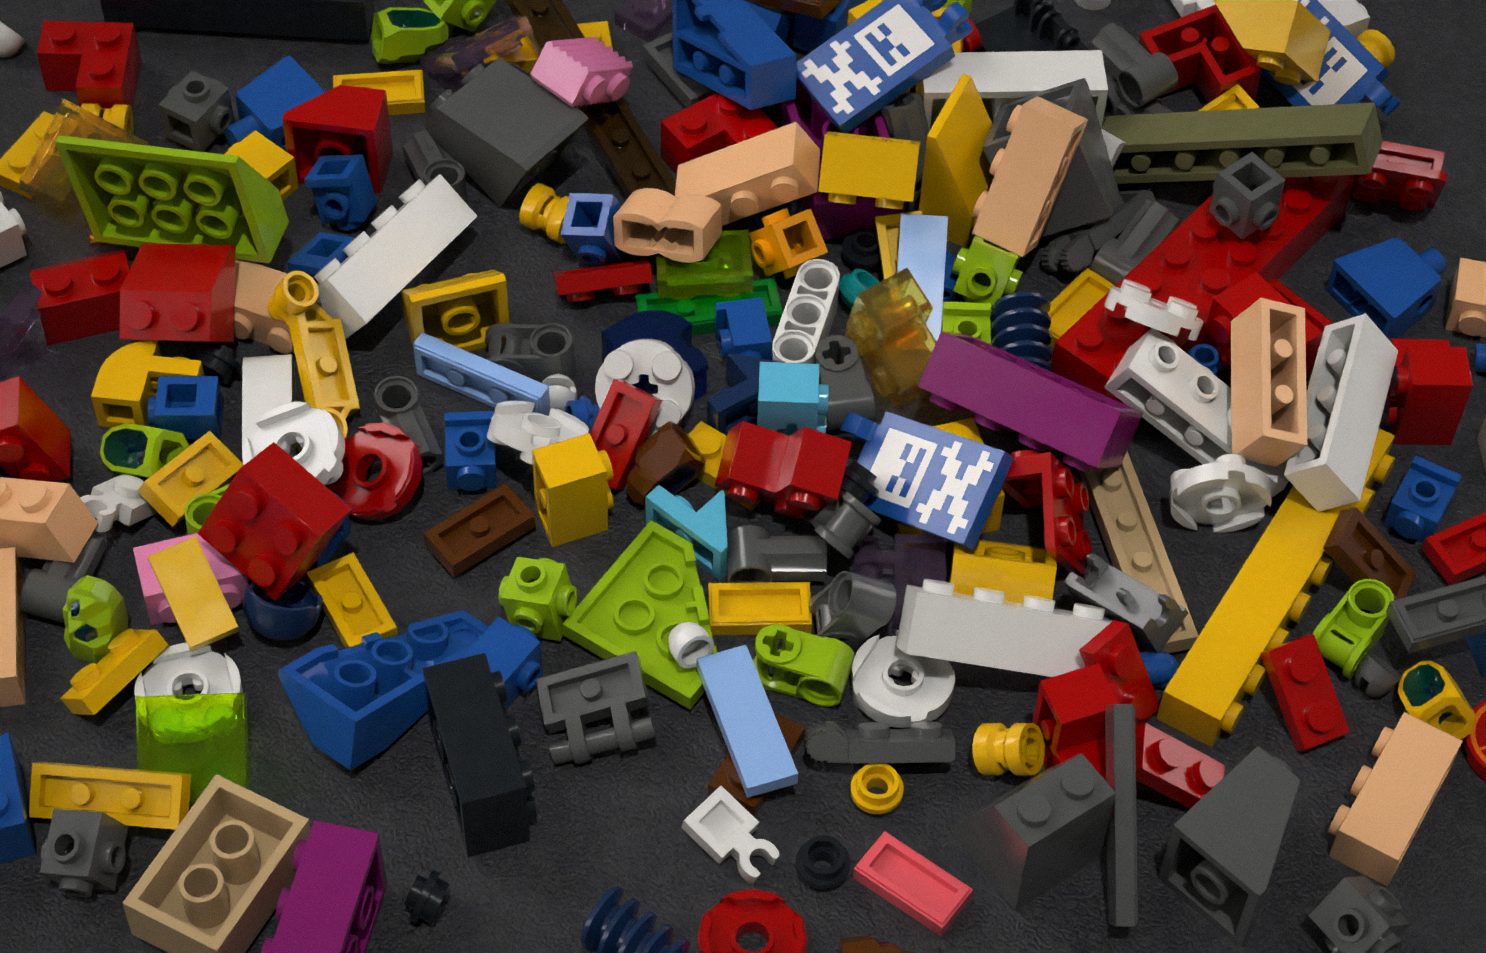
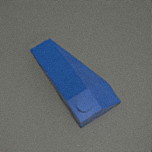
M464 610L411 623L408 626L407 632L383 639L378 632L364 635L360 645L338 650L334 643L318 647L279 669V679L311 743L351 771L387 749L427 711L422 668L461 659L489 626Z

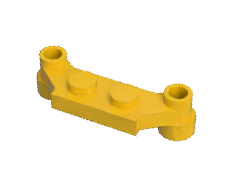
M291 271L277 283L275 293L267 301V309L273 318L284 321L290 328L305 402L309 403L312 408L320 410L323 408L329 412L340 427L345 439L348 433L345 419L347 416H352L357 412L360 406L341 318H331L316 303L319 290L317 283L309 274L303 271ZM298 442L295 443L298 451L301 452L303 448Z

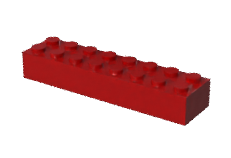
M1353 176L1283 177L1286 181L1279 204L1280 213L1278 218L1267 229H1258L1244 239H1240L1228 227L1221 225L1215 216L1209 212L1213 196L1211 195L1123 279L1150 288L1151 298L1167 303L1169 297L1173 296L1197 306L1196 310L1199 311L1197 317L1204 322L1196 341L1189 340L1186 334L1188 329L1182 327L1178 336L1159 331L1164 336L1172 339L1179 348L1187 352L1194 346L1202 344L1213 297L1255 272L1267 282L1273 278L1279 280L1345 215L1355 181ZM1122 279L1119 283H1117L1114 287H1119V288H1120L1121 285H1122L1123 279ZM1107 293L1055 341L1051 366L1054 373L1123 403L1104 387L1128 348L1149 331L1151 327L1124 317L1126 313L1124 305L1116 303L1114 311L1106 308L1104 304L1108 296Z

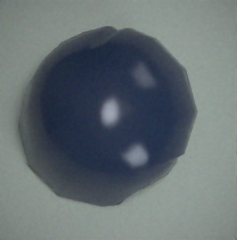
M299 580L275 601L252 581L250 585L245 586L243 611L252 629L268 639L284 642L302 637L315 626L321 614L323 597L320 594L316 595L310 586Z

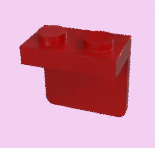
M1383 141L1371 173L1351 175L1355 178L1351 191L1352 197L1367 203H1376L1380 199L1398 202L1399 207L1410 211H1423L1426 208L1433 209L1447 180L1448 174L1442 171L1445 152Z
M1032 450L1012 452L1010 455L1014 457V460L1002 488L1025 509L1043 507L1044 541L1047 553L1069 573L1073 572L1078 576L1085 575L1086 556L1092 553L1088 532L1084 530L1083 513L1089 510V495L1086 485L1079 481L1071 473L1070 469L1065 467L1051 452L1040 454Z

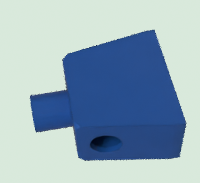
M290 55L284 57L237 92L235 98L239 121L224 129L227 141L232 146L256 130L287 152L282 123L284 113L325 93V91Z
M1392 238L1335 259L1325 291L1352 317L1367 314L1391 341V338L1398 339L1434 306L1442 282L1440 274L1445 272L1446 262L1443 255L1435 248H1429L1418 255L1402 239Z

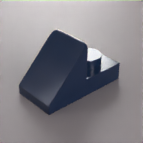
M728 354L726 356V383L729 387L722 388L713 397L707 399V425L727 436L729 429L742 421L751 424L757 422L760 362L779 361L740 354Z

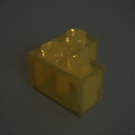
M63 99L20 179V189L61 211L63 210L74 188L55 144L58 135L147 146L149 143Z
M908 268L857 294L845 327L847 329L845 337H848L856 344L859 356L863 355L872 369L870 376L875 388L883 397L888 395L895 407L925 391V389L918 387V384L937 342L926 326L933 307Z

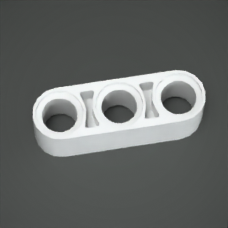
M813 259L800 266L773 340V361L816 364L815 349L817 344L823 338L828 337L837 312L840 273L832 262L824 259Z
M292 354L243 357L242 451L246 438L248 437L250 441L252 440L253 435L259 429L256 423L265 413L282 404L296 402V377ZM295 443L290 445L289 455L292 458L296 456Z

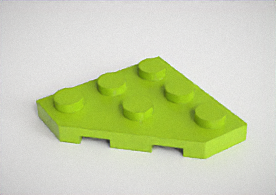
M650 520L575 608L573 614L562 624L563 636L604 660L636 651L641 660L645 683L688 709H691L705 692L697 668L681 667L671 655L668 647V638L671 630L679 623L684 622L697 623L706 630L713 640L703 587L700 585L696 568L693 544ZM714 645L711 654L717 653L716 645Z

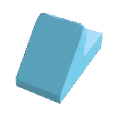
M658 485L645 497L646 525L652 520L691 542L694 548L696 564L721 581L727 575L728 547L724 491L718 492L700 510L695 512L685 498L679 495L674 496Z

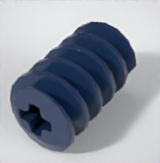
M1016 292L997 300L991 307V345L1053 372V367L1049 363L1052 358V350L1048 346L1052 340V334L1048 330L1051 325V317L1048 314L1051 307L1049 300L1042 294L1035 292Z
M620 886L612 887L597 902L588 916L581 936L582 946L590 952L598 951L597 953H687L691 943L686 938H682L672 947L669 946L668 943L674 929L666 924L656 933H653L652 929L656 923L657 915L651 911L644 914L639 920H636L635 917L640 909V902L633 898L620 907L619 903L624 894V889Z

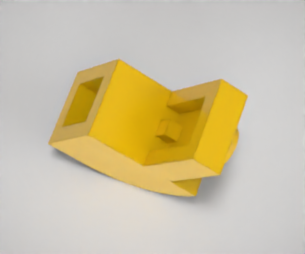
M158 340L138 341L116 350L102 364L91 394L98 426L112 428L124 423L148 426L149 396L157 395L159 376H204L202 361L190 360L185 357H162Z

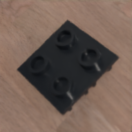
M1015 0L1014 6L975 24L981 36V49L984 52L1088 50V47L1078 37V29L1073 25H1069L1062 18V14L1054 9V6L1048 1Z

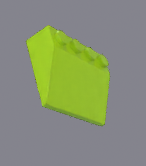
M58 135L55 140L58 152L96 242L141 247L142 243L236 245L235 259L270 263L288 226L289 219L279 189L239 156Z

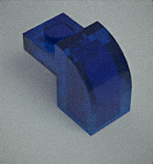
M661 310L641 311L625 317L601 332L602 363H604V359L609 353L627 342L638 339L659 340L674 348V351L680 354L682 359L691 368L695 382L693 402L707 393L708 363L703 353L697 347L692 346V324L683 317ZM640 375V381L632 385L637 388L649 381V375Z

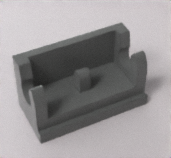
M1089 553L1086 556L1087 563L1091 564L1088 576L1083 579L1077 574L1070 572L1063 582L1077 603L1104 608V617L1129 624L1136 641L1159 653L1187 616V609L1177 604L1171 597L1156 592L1106 563L1098 555Z

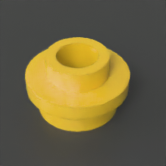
M886 763L866 764L852 778L850 786L852 800L861 810L867 813H888L894 810L903 798V781L896 770ZM878 787L883 789L885 793L873 794L868 790Z

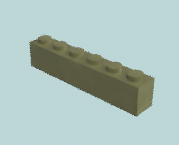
M1375 102L1107 116L1101 128L1126 142L1112 168L1117 184L1216 180L1217 174L1251 152L1256 154L1282 177L1370 174L1383 143Z

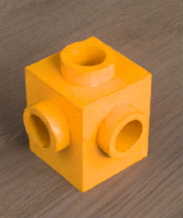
M787 208L761 218L764 227L749 233L752 241L751 251L753 258L763 268L766 277L781 271L785 279L796 276L802 264L828 253L811 208L793 216H790Z

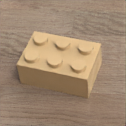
M216 774L123 901V908L132 935L167 953H245L276 909L282 889L292 886L296 872H293L295 849L300 839H308L311 830L309 819Z

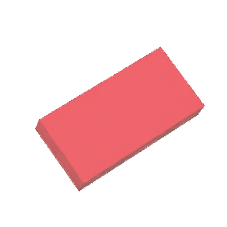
M886 831L882 833L853 868V879L940 937H942L969 903L973 895L971 887Z

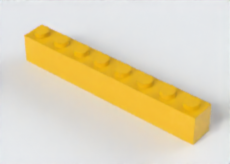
M1380 428L1378 429L1360 501L1318 512L1294 486L1292 487L1165 688L1156 719L1210 747L1214 746L1222 731L1229 734L1233 732L1245 706L1239 703L1245 693L1251 696L1257 693L1267 673L1266 668L1263 667L1264 662L1260 653L1287 642L1290 632L1285 630L1290 620L1296 623L1300 622L1312 598L1311 595L1307 594L1312 584L1320 588L1332 567L1333 560L1329 559L1330 555L1323 547L1340 511L1357 507L1365 515L1375 495V491L1371 490L1374 482L1376 481L1383 485L1389 476L1396 460L1395 457L1389 455L1395 435Z

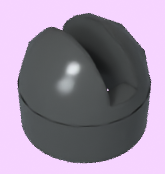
M1369 651L1359 662L1354 673L1355 683L1358 688H1362L1369 683L1365 693L1370 697L1385 695L1401 679V675L1394 667Z

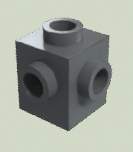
M191 71L179 84L174 85L159 104L165 136L199 152H204L220 134L224 133V129L231 125L234 120L229 88L216 79H209L194 71Z
M1251 152L1217 174V178L1213 183L1214 191L1209 212L1215 216L1221 225L1228 227L1240 239H1244L1258 229H1267L1278 218L1280 213L1279 204L1286 180L1256 154Z
M54 809L48 838H46L41 848L42 864L40 874L60 883L58 889L60 892L73 896L90 897L92 896L93 889L115 891L118 873L122 870L125 863L126 852L124 845L128 826L103 812Z
M1366 876L1344 877L1308 915L1326 934L1325 943L1333 953H1396L1402 945V941L1398 937L1411 925L1399 912L1402 906L1397 898L1380 885L1374 886Z

